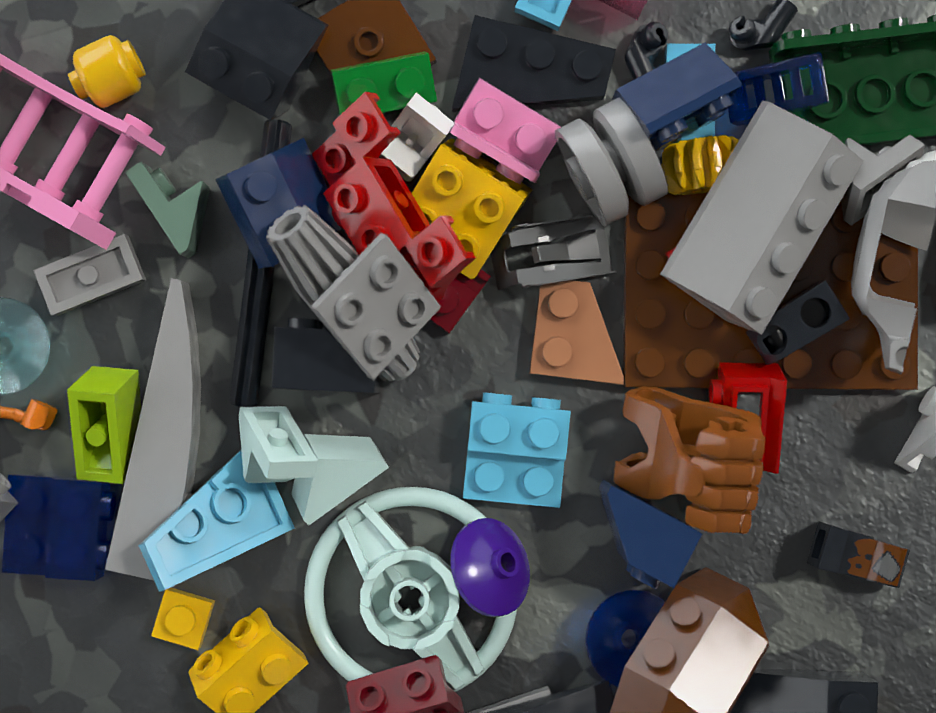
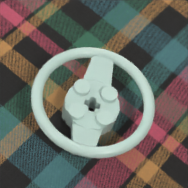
M392 488L362 498L345 509L327 527L317 542L308 564L304 586V604L310 631L318 648L330 665L348 681L374 674L356 663L339 645L329 626L325 612L324 582L327 568L336 548L345 537L364 580L360 591V613L368 631L382 644L391 645L399 649H413L422 659L437 655L442 660L447 685L454 692L464 688L480 677L500 655L513 629L517 609L510 614L495 618L486 641L476 652L457 616L460 598L453 580L451 567L437 554L428 551L422 546L408 547L382 518L379 512L403 506L427 507L449 514L465 525L486 517L464 500L431 488ZM409 586L411 590L416 587L422 592L419 597L420 608L412 610L410 605L403 609L398 604L402 596L400 590L402 587Z

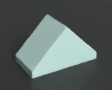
M304 434L306 441L318 460L314 478L294 479L291 495L303 520L309 526L389 467L370 437Z

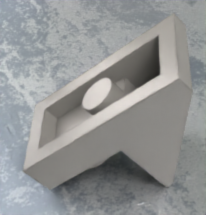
M908 135L894 146L884 147L875 155L851 138H847L845 145L863 159L864 162L841 199L844 221L852 226L863 218L868 211L873 195L880 190L884 181L893 177L897 172L906 169L909 162L920 159L925 144Z

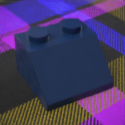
M304 138L215 179L259 269L272 267L280 263L267 240V235L269 234L267 231L272 227L277 218L284 215L283 213L294 209V207L307 206L335 232L342 229L332 216V208L323 194L328 187Z
M603 480L599 486V491L618 552L628 563L625 570L630 572V575L654 589H658L661 582L674 588L703 533Z

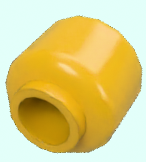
M112 35L105 36L76 50L73 54L75 70L68 73L69 80L81 100L90 97L92 102L100 108L109 107L138 93L141 89L140 78L146 76L144 67L129 40L121 42L120 39Z

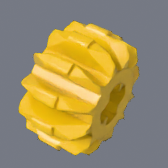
M711 135L669 144L662 152L661 165L667 182L668 192L673 195L708 193L739 139L727 135Z

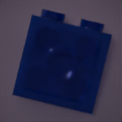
M25 474L8 475V481L11 484L8 492L19 503L5 517L2 573L45 575V578L96 581L104 577V570L111 546V541L106 540L107 521H113L116 511V494L110 491V483L78 480L73 477Z

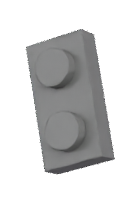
M126 234L113 238L107 250L95 245L33 270L51 316L55 317L146 281L130 238Z

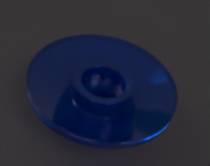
M625 590L607 597L593 611L586 628V652L595 671L604 680L609 679L610 684L619 686L625 665L665 603L661 598L645 591ZM631 629L635 634L636 640L633 646L626 648L622 644L621 637L626 630Z

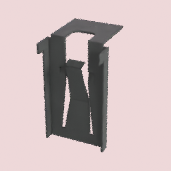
M594 215L516 225L510 228L511 233L501 236L491 252L498 291L521 284L522 288L617 272V270H612L604 226L601 225ZM594 229L595 233L551 245L535 246L531 248L534 263L552 260L573 261L600 259V262L551 264L519 269L512 272L508 269L505 255L508 248L548 242Z

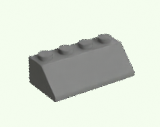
M762 101L660 275L725 321L762 334L864 160L833 134L770 102Z

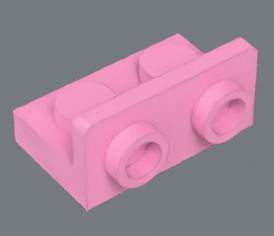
M479 78L453 121L455 124L450 133L457 137L454 142L457 148L476 159L480 158L482 152L499 162L496 167L499 173L521 184L524 177L534 183L540 176V168L557 142L555 130L561 126Z

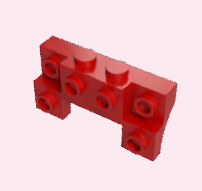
M364 92L332 122L337 131L312 153L313 158L330 185L323 194L332 208L334 220L345 230L359 256L381 233L386 234L435 300L439 302L444 298L449 284L467 265L476 259V256L473 252H466L451 227L454 223L452 217L439 216L430 224L392 160L379 158L386 147L401 133L397 127H390L376 103L380 100L377 93Z

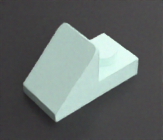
M286 406L240 407L239 427L243 476L247 483L287 482L294 478H314L318 460Z

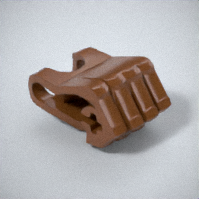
M643 386L626 392L623 415L626 419L637 424L648 445V454L638 452L620 461H615L614 482L619 487L645 499H662L673 494L685 495L687 500L692 502V504L686 507V525L709 533L748 534L752 520L751 510H755L759 496V488L756 485L760 484L763 474V462L760 459L764 452L765 436H763L761 430V418L750 411L690 399L657 387Z

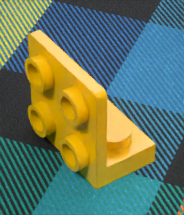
M450 138L439 146L414 188L412 195L430 224L439 216L452 217L454 223L451 227L466 252H473L476 256V259L460 273L470 279H474L533 189L522 182L518 184L496 170L497 166L480 156L479 159H476L463 152L454 145L455 140Z

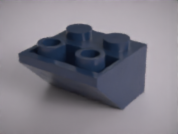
M705 42L616 89L612 100L620 97L628 105L655 151H658L682 137L681 133L689 128L688 124L696 121L699 128L725 115V110L734 105L731 98L741 88L742 84L738 76Z

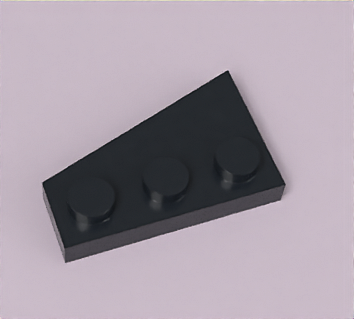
M475 15L452 112L460 111L479 78L524 105L603 100L616 49Z

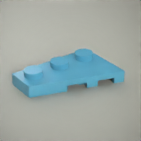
M240 450L139 545V548L159 592L295 529L275 482L247 483L245 481L242 452Z

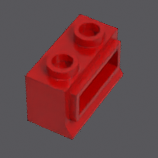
M719 362L718 379H711L709 383V403L737 408L738 392H761L759 417L761 418L762 434L765 436V447L760 460L763 462V471L779 474L787 380L779 364Z

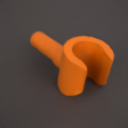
M31 399L26 411L0 406V418L14 420L28 429L44 431L51 427L58 410L47 403Z

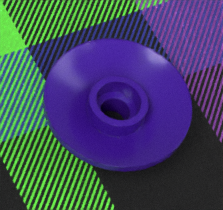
M481 518L466 524L458 532L451 550V572L459 594L473 610L484 616L500 617L512 613L524 601L530 583V566L522 542L511 528L496 519Z

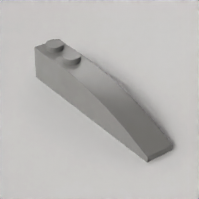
M174 278L170 280L105 570L149 580L154 579L139 545L193 495L191 493L194 485L200 438L201 376L198 334L190 284Z

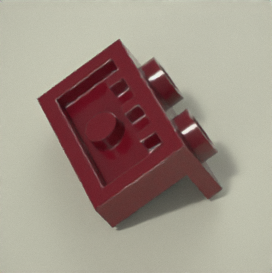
M437 655L351 680L346 684L351 713H464L461 697L447 685L442 660Z

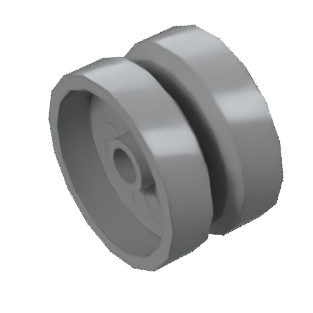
M620 97L594 110L593 124L595 131L587 122L580 118L555 130V138L570 177L578 192L602 226H608L628 215L629 200L627 194L638 204L646 206L668 193L667 182L658 157L636 116Z

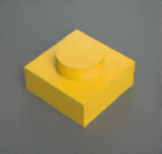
M171 587L166 589L151 636L199 650L204 640L215 600Z

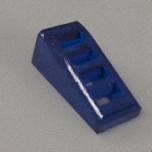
M818 52L734 72L742 86L731 98L734 105L728 108L731 124L736 126L749 124L761 102L767 101L763 81L769 79L772 81L775 103L772 104L790 113L830 103L822 54ZM809 68L813 94L804 96L800 70ZM790 73L794 99L785 100L781 76ZM751 84L754 85L757 107L749 108L746 86Z

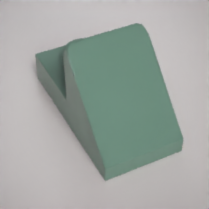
M141 161L125 172L178 253L186 258L196 254L210 187L205 182L200 181L172 200L170 196L176 192V189L160 167L153 171Z

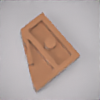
M571 280L540 286L529 374L623 385L624 376L590 282Z

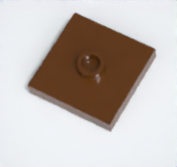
M347 0L317 18L329 25L317 49V53L329 72L333 69L424 51L429 53L431 66L436 63L435 56L400 0Z

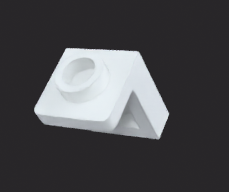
M415 93L391 126L397 127L401 134L386 147L379 158L391 159L401 177L406 181H411L455 123L436 106Z

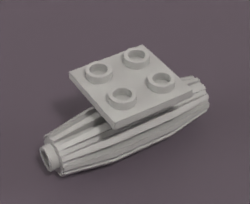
M297 206L283 213L284 215L277 218L272 227L268 229L267 240L297 293L324 326L341 343L368 378L374 380L378 376L383 381H386V379L388 381H399L410 376L417 366L416 361H418V353H420L413 337L441 306L389 237L381 233L359 256L346 240L309 207Z

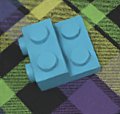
M483 392L482 402L472 401L463 499L560 508L571 411L560 410L561 400L532 397L531 407L511 405L512 395Z

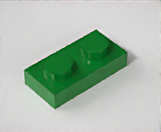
M426 51L330 70L339 116L364 92L377 93L380 100L376 103L382 113L405 108L415 93L419 94L429 103L437 102L429 53Z

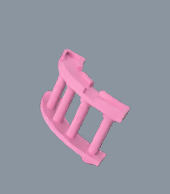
M0 54V72L3 70L34 88L0 147V191L107 250L116 232L99 222L104 215L100 210L138 145L160 156L166 147L149 137L153 128L138 118L126 114L123 120L118 119ZM54 99L82 116L44 181L38 179L36 185L32 186L14 176L18 168L14 163L50 101ZM101 125L120 136L82 202L76 200L74 206L70 207L61 202L65 195L61 190L97 128Z

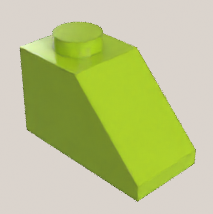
M92 366L67 389L76 477L78 480L124 484L142 409L138 370Z

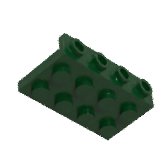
M936 14L928 17L927 23L909 25L908 18H895L880 22L878 24L879 28L860 30V24L853 23L833 27L830 29V34L812 36L809 29L794 30L782 34V40L777 41L769 50L775 105L833 134L844 144L847 138H851L861 146L897 143L908 135L913 136L917 140L936 138Z

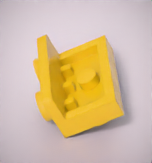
M259 607L249 616L240 619L233 626L231 632L214 648L202 653L188 673L197 698L215 713H255L309 663L304 653L272 625L268 614Z

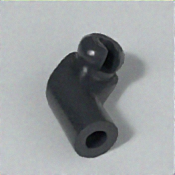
M776 0L764 19L746 20L745 16L737 17L729 26L732 44L745 51L771 48L780 39L798 12V8L789 0Z
M650 22L640 26L635 31L625 52V63L633 80L655 69L653 64L662 46L668 41L667 29L659 22Z

